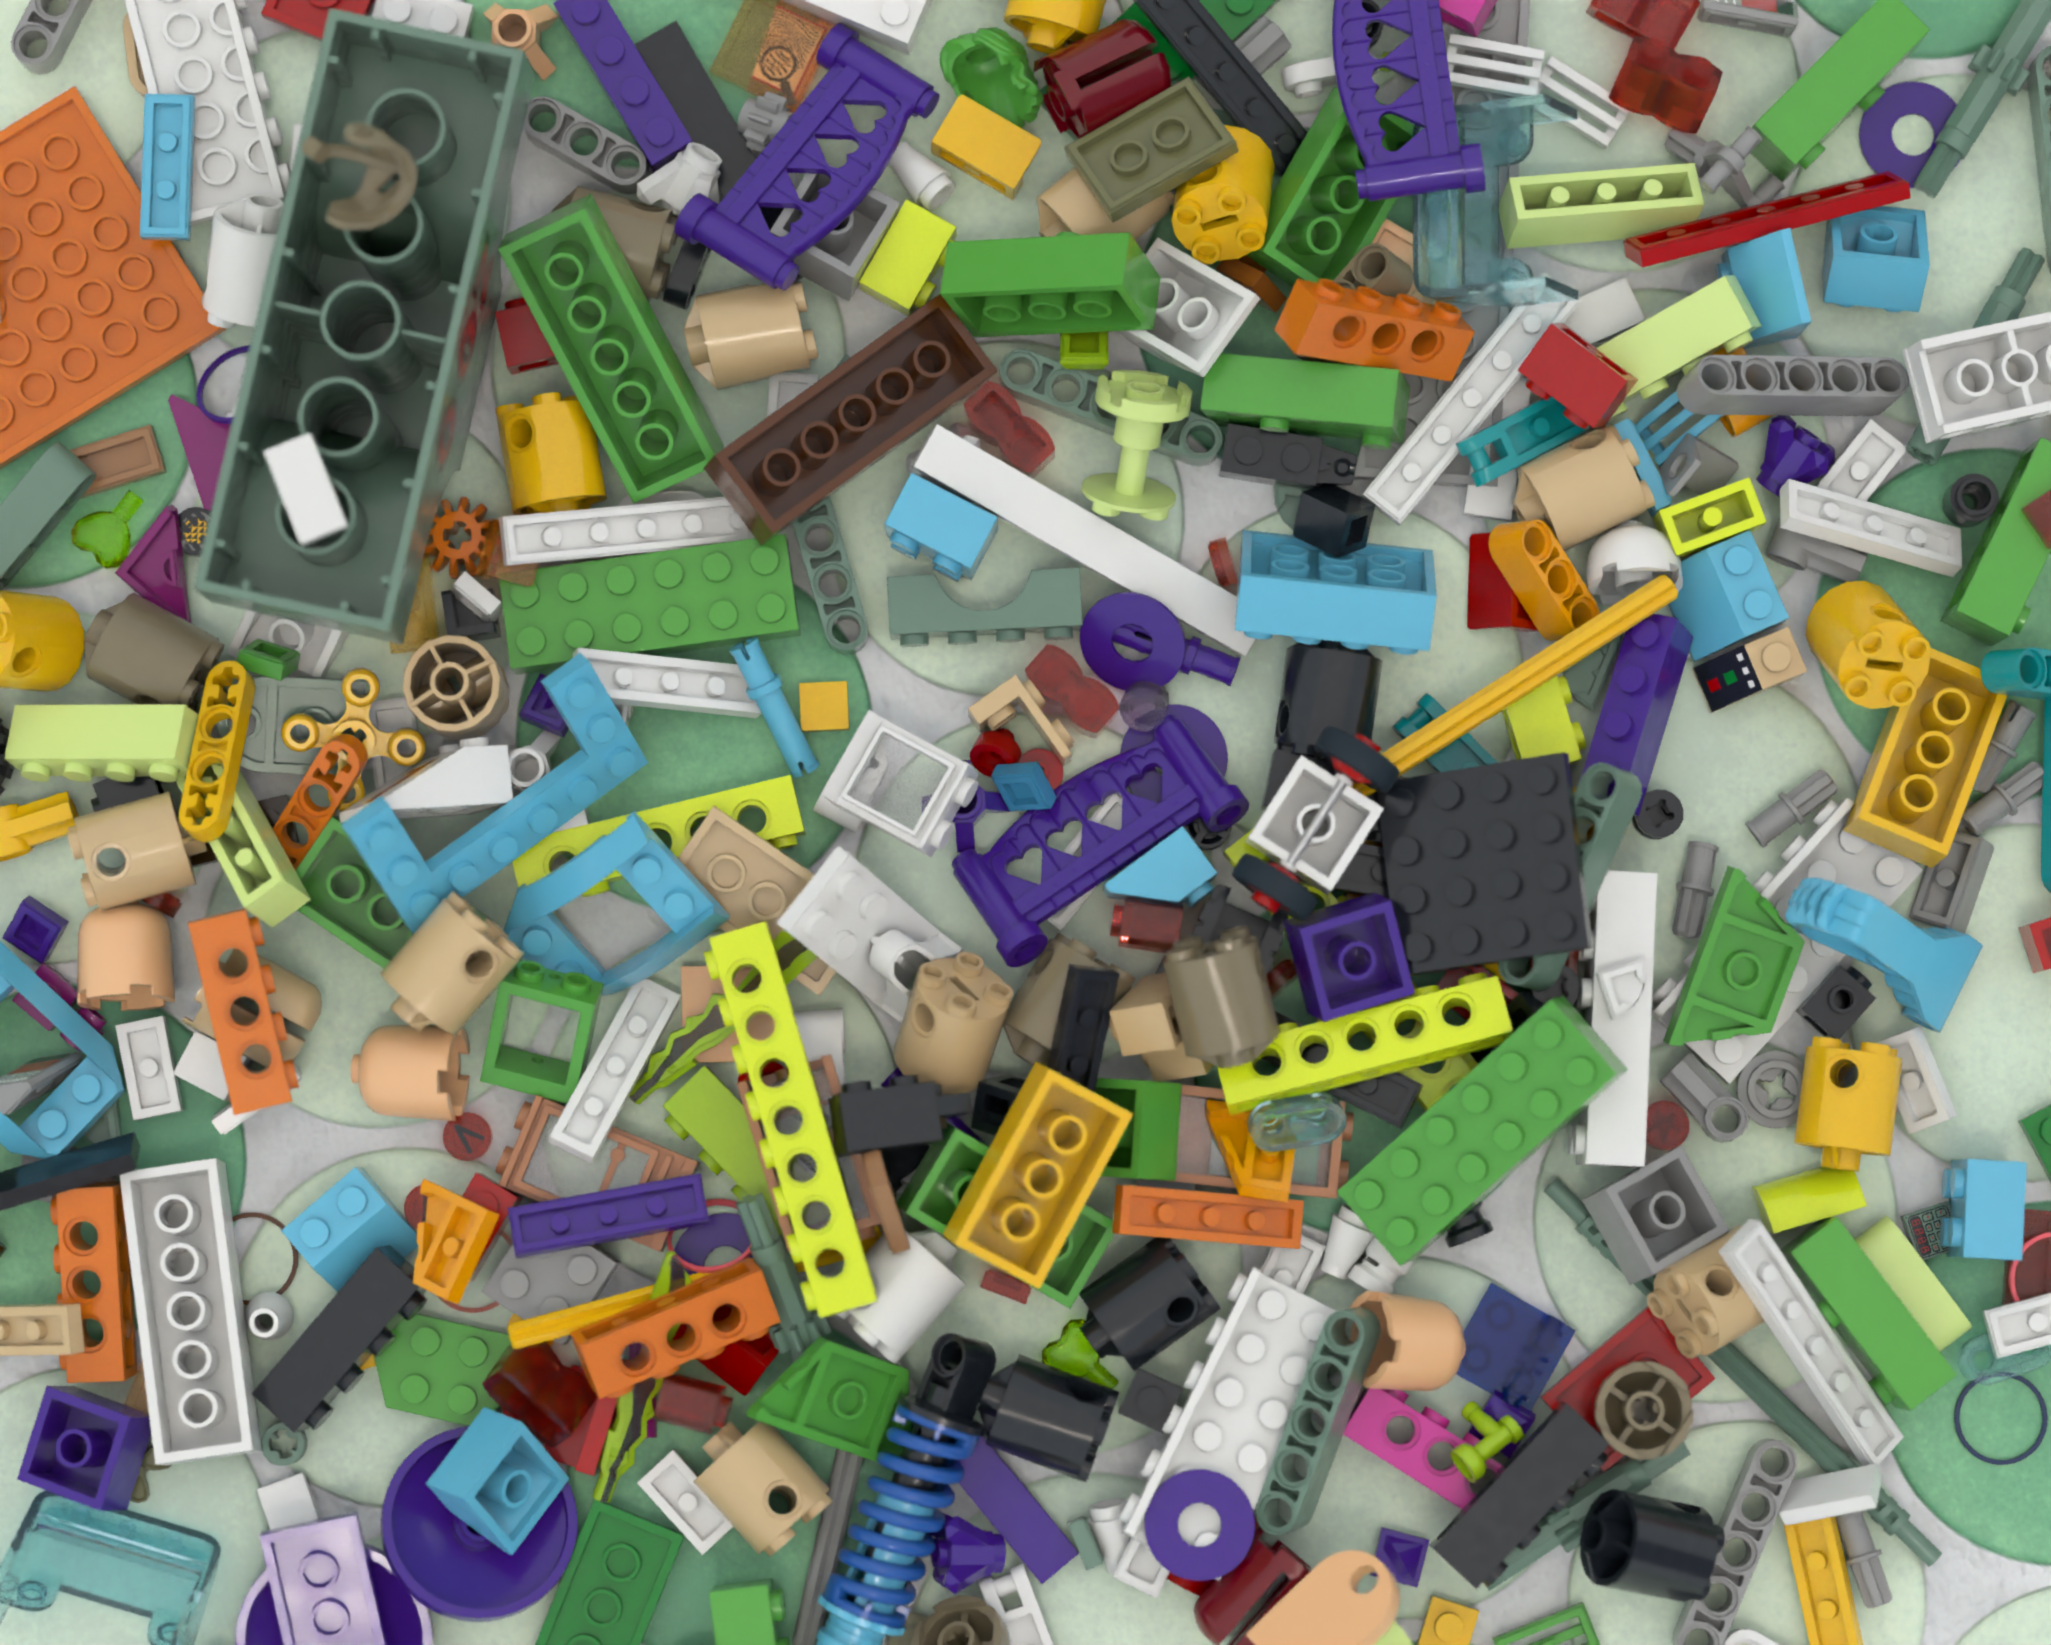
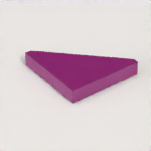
M171 394L168 402L203 507L211 512L232 424L214 422L207 418L199 407Z
M169 505L164 508L115 574L141 597L191 623L178 509L173 505Z

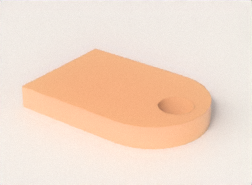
M1358 1550L1338 1552L1316 1565L1245 1635L1255 1645H1374L1389 1630L1397 1615L1400 1602L1398 1584L1391 1571L1375 1556ZM1368 1573H1377L1378 1580L1376 1586L1368 1593H1358L1357 1586L1360 1579Z

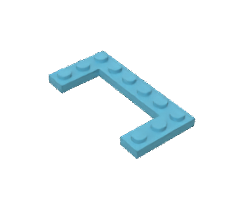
M581 653L541 680L581 750L429 860L424 861L395 813L381 796L341 824V827L399 917L412 933L417 931L441 901L447 898L452 891L463 898L648 764L647 759L589 660Z

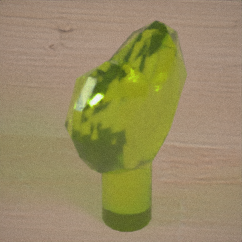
M128 490L113 511H97L84 516L76 521L71 530L72 544L82 551L93 552L96 561L104 568H118L127 558L130 550L131 534L128 521L144 501Z
M1070 1320L1063 1327L1060 1339L1049 1342L1042 1350V1363L1079 1377H1087L1092 1382L1113 1389L1119 1383V1380L1099 1363V1355L1079 1329V1327L1085 1324V1320Z

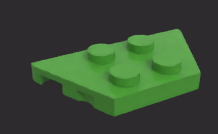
M1727 866L1663 1041L1670 1045L1682 1046L1686 1042L1707 1039L1711 1041L1731 1039L1735 1035L1742 1034L1752 1036L1771 1033L1805 941L1791 925L1783 921L1774 906L1765 897H1762L1747 881V876L1741 870Z
M416 1314L411 1320L407 1321L403 1318L392 1330V1333L396 1335L395 1340L379 1357L376 1358L374 1356L387 1408L470 1426L484 1407L497 1411L503 1403L505 1396L517 1387L522 1381L521 1379L547 1350V1343L542 1342L520 1349H513L506 1333Z
M819 1336L749 1407L746 1415L757 1421L877 1462L876 1458L881 1451L901 1457L904 1446L889 1441L886 1433L890 1427H897L904 1431L911 1430V1420L907 1419L905 1425L892 1421L898 1406L897 1399L899 1394H909L910 1392L909 1370Z

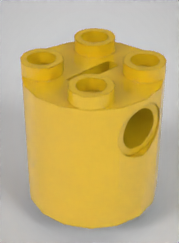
M1008 0L1004 22L1023 33L1027 40L1026 46L1041 53L1051 54L1065 47V45H1070L1097 32L1106 0Z
M1224 125L1236 141L1239 152L1175 188L1171 217L1174 234L1182 245L1191 251L1192 257L1203 264L1238 259L1259 250L1264 245L1275 165L1271 150L1265 142L1245 128Z
M559 392L544 393L533 396V405L524 407L522 403H513L495 408L514 515L589 509L592 505L607 499L597 434L576 395L568 396L561 400Z
M1852 581L1838 585L1828 590L1815 603L1807 618L1805 636L1810 651L1850 701L1869 709L1889 708L1893 705L1904 707L1915 699L1917 689L1921 686L1929 671L1931 647L1927 639L1881 586L1867 581Z
M0 590V688L39 692L59 690L71 681L80 667L84 653V629L79 614L69 602L56 596Z
M1813 1036L1812 1046H1806L1794 1144L1821 1148L1820 1167L1859 1172L1861 1154L1891 1156L1902 1058H1898V1050L1890 1048L1889 1045L1861 1042L1860 1051L1850 1050V1044L1842 1043V1040ZM1856 1066L1858 1069L1857 1081L1853 1086L1846 1088L1844 1085L1845 1074L1850 1068Z

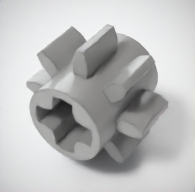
M766 91L764 97L758 95L756 100L749 98L744 103L738 117L737 130L743 133V138L748 139L746 143L747 148L762 153L790 119L793 113H790V108L786 107L787 98Z

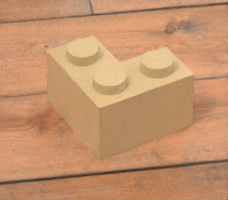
M1166 972L1143 976L1109 1011L1110 1031L1113 1038L1119 1042L1122 1055L1141 1054L1144 1064L1150 1068L1153 1081L1162 1082L1206 1075L1215 1066L1198 1058L1186 1057Z

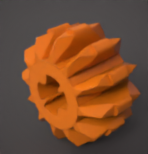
M467 497L460 498L457 511L453 510L448 499H444L440 503L445 515L440 518L435 514L433 521L435 527L434 529L431 528L428 540H433V542L426 544L424 557L437 555L431 565L432 569L436 572L442 571L450 562L449 576L452 579L459 578L462 565L466 566L471 577L478 576V568L474 561L479 558L484 564L491 566L494 560L484 549L485 547L500 548L501 541L498 538L485 536L499 527L496 519L482 521L488 511L487 507L483 504L477 505L469 514L470 500ZM459 527H464V531L468 536H471L470 541H463L460 549H455V545L448 540L449 535H457Z

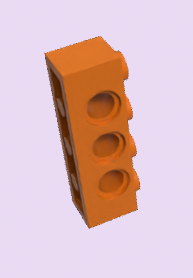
M1323 278L1318 279L1317 283L1301 279L1296 280L1274 329L1295 354L1366 367L1398 369L1401 373L1452 382L1475 333L1461 317V310L1448 302L1436 301L1435 304H1428L1403 293H1398L1396 297L1382 295L1378 291L1366 286H1358L1357 290L1348 289Z
M243 908L188 921L234 1115L291 1102L290 1090L299 1088L293 1060L282 1061L278 1042L288 1039L281 1011L271 1014L267 994L276 993L270 965H259L255 947L265 944L258 917L248 918L247 911ZM228 949H239L247 956V968L240 975H226L219 967V958ZM243 996L253 998L259 1005V1014L256 1019L246 1024L235 1021L230 1014V1007L234 1000ZM250 1045H263L269 1050L271 1059L268 1066L263 1070L252 1071L242 1063V1054Z
M120 1181L95 1182L58 1193L52 1197L50 1204L51 1220L54 1225H58L59 1244H56L54 1247L53 1264L55 1272L61 1273L62 1293H59L57 1296L56 1304L80 1303L85 1352L73 1355H59L60 1366L62 1370L67 1372V1383L125 1381L138 1374L132 1273ZM84 1221L91 1223L97 1230L98 1239L95 1245L86 1243L81 1236L80 1229ZM86 1270L94 1272L99 1277L101 1288L98 1294L90 1292L84 1285L83 1277ZM88 1319H94L101 1324L104 1331L101 1342L93 1340L88 1335L86 1330Z
M748 1257L696 1279L686 1286L682 1285L670 1290L667 1294L653 1300L649 1299L573 1331L570 1335L589 1385L598 1398L601 1399L606 1396L608 1398H617L632 1391L634 1384L650 1377L661 1379L674 1374L679 1370V1365L695 1358L704 1360L715 1357L724 1351V1346L737 1340H754L762 1337L769 1332L770 1326L781 1321L761 1268L751 1257ZM732 1304L731 1313L726 1319L712 1321L713 1313L719 1306ZM679 1323L687 1324L686 1332L681 1338L673 1341L667 1340V1334L671 1327ZM634 1342L642 1343L641 1351L636 1357L629 1360L621 1359L622 1352L627 1345Z

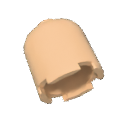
M139 901L104 911L97 907L85 916L80 924L78 933L77 1005L82 1008L101 1010V1001L121 1002V1011H139L165 1007V1001L175 1002L172 935L169 921L163 913L152 906L139 904Z
M410 1025L380 1026L370 1033L362 1045L360 1054H354L351 1062V1080L353 1083L359 1084L360 1094L367 1107L377 1114L456 1121L455 1116L463 1115L469 1089L470 1076L460 1075V1054L469 1055L470 1053L467 1033L464 1027L457 1035L453 1036L437 1025H426L421 1032L415 1030Z
M1366 1291L1355 1299L1350 1308H1368L1378 1318L1381 1328L1379 1340L1362 1383L1364 1388L1435 1391L1453 1379L1465 1355L1466 1344L1458 1316L1445 1303L1375 1291ZM1353 1321L1349 1340L1355 1343L1358 1339L1359 1330Z

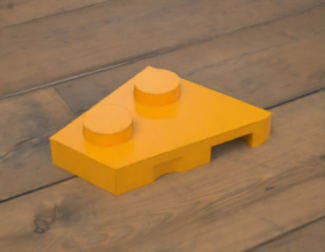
M1207 1099L1205 1118L1239 1196L1288 1203L1300 1113L1261 1107L1230 1115L1226 1102Z
M423 1179L420 1186V1194L427 1196L426 1222H420L417 1225L416 1242L419 1250L414 1264L413 1283L447 1301L459 1304L498 1220L499 1214L434 1182Z

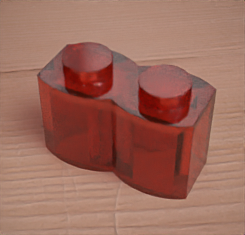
M1592 0L1586 13L1602 24L1627 35L1649 50L1669 58L1701 2L1699 0Z
M1634 36L1615 77L1608 98L1628 111L1653 116L1670 128L1685 133L1697 134L1716 94L1723 72L1703 57L1678 54L1661 40Z
M987 381L964 403V413L970 428L980 439L998 447L999 454L1004 463L1034 479L1055 458V446L1048 432L1035 420L1023 416L1014 397L999 384Z
M1047 644L1025 668L1026 681L1028 679L1032 681L1045 702L1061 707L1063 715L1070 725L1088 737L1097 739L1119 714L1120 707L1112 692L1099 681L1083 676L1081 668L1074 658L1059 647Z
M1126 896L1124 906L1114 905L1110 936L1119 937L1118 947L1166 954L1167 951L1174 949L1173 942L1179 940L1184 905Z
M547 1342L520 1349H513L511 1344L508 1345L482 1382L486 1392L497 1404L510 1413L517 1415L536 1439L552 1448L573 1434L597 1398L596 1393L586 1378L579 1372L562 1365L558 1356Z
M674 1373L663 1380L654 1413V1420L711 1435L715 1432L716 1427L723 1428L726 1426L733 1398L725 1396L727 1386Z

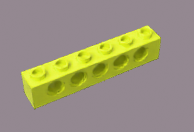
M791 775L636 812L653 832L665 831L670 834L672 838L670 850L677 858L693 837L694 826L706 818L713 806H716L738 822L745 810L750 808L762 810L766 815V824L756 834L779 850L798 845L796 837L806 835ZM630 814L551 833L512 861L518 888L524 883L529 885L551 873L553 862L559 855L572 854L576 856L604 834L605 836L609 835L627 821V816ZM615 870L584 892L582 897L610 891L609 882L625 878Z
M1486 973L1472 974L1458 980L1459 986L1440 990L1437 985L1422 987L1415 990L1414 994H1411L1412 998L1394 1003L1389 1001L1326 1022L1316 1018L1317 1023L1298 1027L1297 1023L1294 1022L1278 1025L1280 1034L1255 1060L1229 1068H1219L1217 1066L1230 1115L1501 1045L1513 1034V1029L1498 975L1487 978ZM1453 1007H1463L1471 1013L1468 1022L1461 1026L1449 1025L1443 1018L1445 1013ZM1406 1019L1418 1020L1424 1026L1422 1032L1417 1037L1411 1039L1401 1037L1396 1032V1029ZM1360 1031L1370 1032L1376 1037V1041L1370 1049L1357 1051L1349 1045V1041L1355 1033ZM1318 1043L1327 1047L1329 1050L1328 1055L1319 1063H1308L1302 1058L1304 1049L1311 1044ZM1265 1056H1274L1281 1061V1066L1273 1075L1263 1076L1255 1071L1257 1061Z

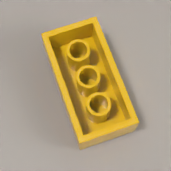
M1931 648L1929 671L1921 686L1917 689L1915 699L1904 707L1893 705L1889 708L1854 800L1855 804L1851 808L1843 831L1933 868L1948 856L2007 695L1990 692L1984 686L1980 668Z
M1035 1062L942 1236L955 1245L1040 1289L1133 1114L1059 1073Z

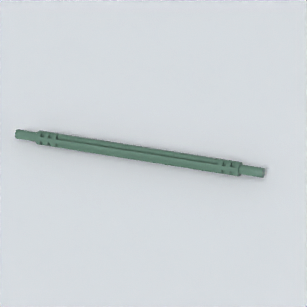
M1558 1178L1554 1179L1544 1192L1577 1224L1575 1229L1581 1235L1583 1234L1588 1239V1242L1593 1247H1596L1605 1259H1608L1622 1272L1584 1203ZM1656 1274L1634 1283L1646 1297L1650 1292L1654 1291L1653 1283ZM1731 1342L1707 1355L1827 1473L1858 1467ZM1880 1486L1877 1507L1864 1511H1867L1871 1518L1877 1524L1879 1523L1889 1536L1895 1534L1930 1567L1939 1559L1942 1552L1908 1520L1910 1514L1905 1509L1899 1507L1898 1503L1892 1497H1889Z

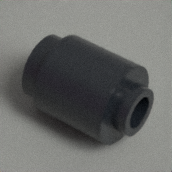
M1967 474L1959 478L1946 490L1942 503L1946 517L1955 525L1973 527L1993 514L1998 505L1999 496L1996 486L1989 478L1981 474ZM1965 495L1972 498L1974 501L1973 510L1964 504L1962 496Z

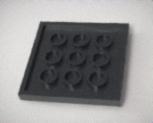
M1561 752L1398 779L1387 793L1376 791L1378 805L1384 808L1379 817L1389 899L1393 905L1410 976L1593 948L1568 754Z

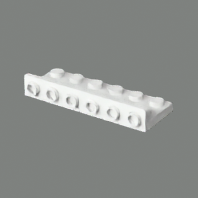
M125 0L148 94L193 95L196 98L191 225L213 220L214 210L217 207L236 202L252 194L269 195L284 202L291 173L287 162L279 163L276 146L283 145L282 135L276 117L268 118L264 101L271 99V93L264 71L256 73L252 55L260 53L257 38L252 25L244 27L240 10L248 8L247 0Z
M1847 797L1838 804L1832 799L1829 800L1812 819L1817 828L1806 840L1798 835L1780 854V857L1786 862L1777 872L1772 875L1766 870L1752 886L1774 906L1783 921L1789 924L1785 918V913L1789 907L1788 901L1794 889H1798L1802 879L1815 877L1826 881L1831 880L1836 884H1843L1848 888L1870 895L1890 907L1923 870L1907 857L1843 831L1851 808L1855 804ZM1798 933L1805 943L1771 1033L1752 1036L1746 1034L1735 1035L1731 1039L1717 1041L1707 1039L1686 1042L1684 1046L1726 1084H1730L1846 956L1845 954ZM1698 945L1683 961L1688 970L1678 981L1675 982L1669 977L1652 995V1000L1656 1005L1651 1010V1016L1666 1029L1669 1026Z
M1254 1266L1249 1270L1247 1276L1241 1273L1237 1274L1226 1299L1234 1302L1226 1320L1217 1316L1206 1337L1205 1343L1212 1346L1204 1364L1197 1360L1194 1362L1183 1385L1191 1390L1183 1408L1174 1404L1162 1428V1431L1170 1435L1161 1452L1154 1448L1150 1452L1140 1475L1148 1478L1140 1496L1131 1492L1119 1516L1120 1520L1126 1522L1122 1531L1123 1534L1148 1546L1144 1531V1518L1146 1509L1155 1491L1170 1477L1188 1470L1205 1469L1227 1476L1243 1490L1254 1511L1322 1327L1328 1316L1337 1312L1336 1310L1262 1274V1270ZM1194 1503L1186 1507L1180 1514L1178 1530L1182 1539L1189 1545L1204 1547L1213 1543L1219 1536L1221 1529L1220 1517L1217 1511L1210 1505Z

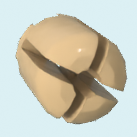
M234 948L227 962L218 961L221 971L226 975L237 976L247 968L248 959L244 952ZM257 954L260 966L270 965L276 993L267 994L270 1010L275 1013L281 1011L284 1018L312 1031L322 1010L320 991L314 984ZM202 985L194 998L195 1001L202 1004L194 1021L185 1016L182 1022L215 1039ZM235 1000L230 1007L232 1018L239 1023H250L258 1016V1013ZM285 1029L288 1040L278 1042L282 1061L294 1060L303 1047L305 1039ZM250 1045L243 1052V1055L265 1067L268 1066L271 1059L269 1050L263 1045Z

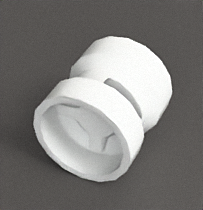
M1373 1237L1365 1249L1366 1257L1362 1263L1355 1264L1352 1267L1347 1278L1366 1291L1393 1294L1395 1292L1393 1284L1399 1276L1407 1274L1413 1262L1411 1261L1400 1266L1379 1240Z

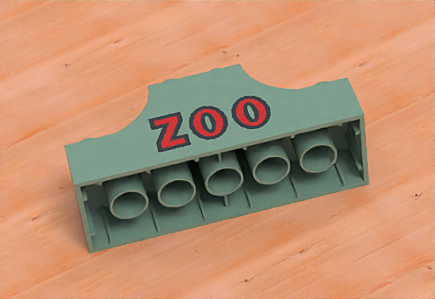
M329 9L193 589L210 602L403 645L424 552L435 514L449 479L456 470L460 471L496 317L495 311H497L502 291L501 254L498 248L503 239L511 178L535 79L524 50L337 9ZM350 123H364L383 130L390 138L407 150L417 167V184L411 200L393 219L375 228L345 230L329 224L325 216L330 203L354 196L361 188L367 164L343 158H328L323 163H317L302 151L303 142L308 137L315 136L324 144H345L370 151L371 147L358 146L347 142L343 134L345 126ZM395 174L380 191L385 193L398 181L400 175ZM311 433L349 528L302 546L263 451Z

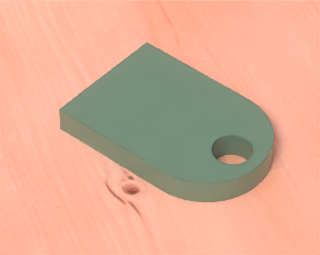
M263 675L252 677L255 682V694L251 713L255 716L256 727L251 734L246 735L241 766L263 773L305 775L322 747L311 748L305 752L290 750L281 738L283 722L295 713L311 715L316 721L322 723H333L339 720L346 710V700L342 694L341 687L343 679L287 676L283 680L278 681ZM355 680L352 683L351 688L355 694H365L366 680ZM228 719L217 723L219 738L226 736L230 732ZM297 724L291 729L292 736L297 740H305L310 735L309 729L302 724ZM352 728L343 731L344 734H350L362 742L363 731L361 729H358L355 733ZM338 763L328 773L336 775Z

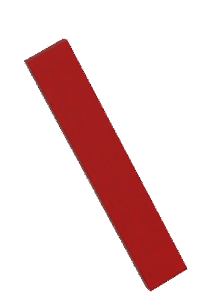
M1886 171L1626 238L1623 241L1625 257L1643 268L1756 239L1782 229H1794L1911 198L1909 182Z

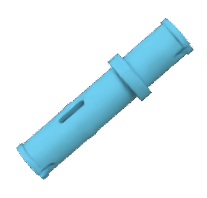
M757 637L746 639L747 644L745 647L742 641L730 648L729 651L748 685L746 693L750 700L755 699L786 761L792 778L802 777L804 769H806L807 774L811 773L820 766V763L815 758L781 689L783 681L779 673H773Z

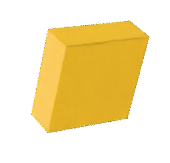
M847 681L799 683L802 732L849 730Z

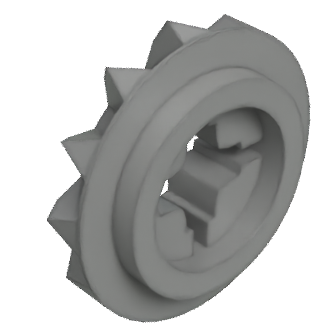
M1769 1051L1753 1057L1739 1073L1736 1092L1739 1101L1744 1104L1748 1111V1117L1758 1125L1769 1128H1784L1797 1123L1804 1062L1796 1056L1783 1051ZM1783 1070L1785 1072L1782 1076V1079H1784L1782 1088L1787 1090L1788 1094L1794 1096V1099L1776 1098L1774 1103L1770 1104L1767 1109L1768 1101L1766 1099L1768 1092L1762 1089V1086L1756 1082L1757 1080L1773 1082L1776 1076H1780Z

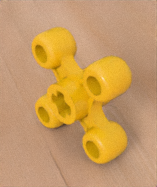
M355 668L344 676L341 687L342 694L346 700V710L339 720L333 723H322L316 721L311 715L295 713L283 722L281 728V738L284 744L290 750L296 752H305L311 748H323L333 737L344 734L343 731L348 728H352L354 733L358 729L365 732L366 735L362 738V743L367 750V759L374 756H385L401 766H412L419 763L426 751L424 737L416 729L406 727L392 732H385L373 725L369 710L371 704L379 695L380 681L375 673L366 668ZM357 679H364L369 683L370 690L364 695L355 694L351 688L352 683ZM297 724H302L309 729L310 735L305 740H297L292 736L291 729ZM403 739H410L415 743L416 749L413 753L404 755L399 752L397 748L398 743ZM345 750L337 753L339 759L337 761L338 770L336 775L348 764L347 757L349 754ZM361 774L353 786L356 791L355 796L350 800H345L339 809L340 811L345 810L366 796ZM327 790V797L331 804V795Z

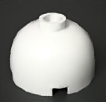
M1629 520L1604 533L1592 545L1587 556V588L1592 596L1594 593L1600 596V604L1605 606H1613L1660 575L1665 574L1669 577L1678 592L1683 586L1681 560L1679 556L1675 555L1666 534L1655 528L1644 526L1640 521Z

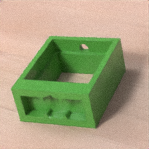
M519 961L498 987L480 1081L568 1103L587 1068L604 983L591 980L590 977L582 973H562L544 968L543 965L535 961ZM513 995L581 1012L570 1062L503 1045Z

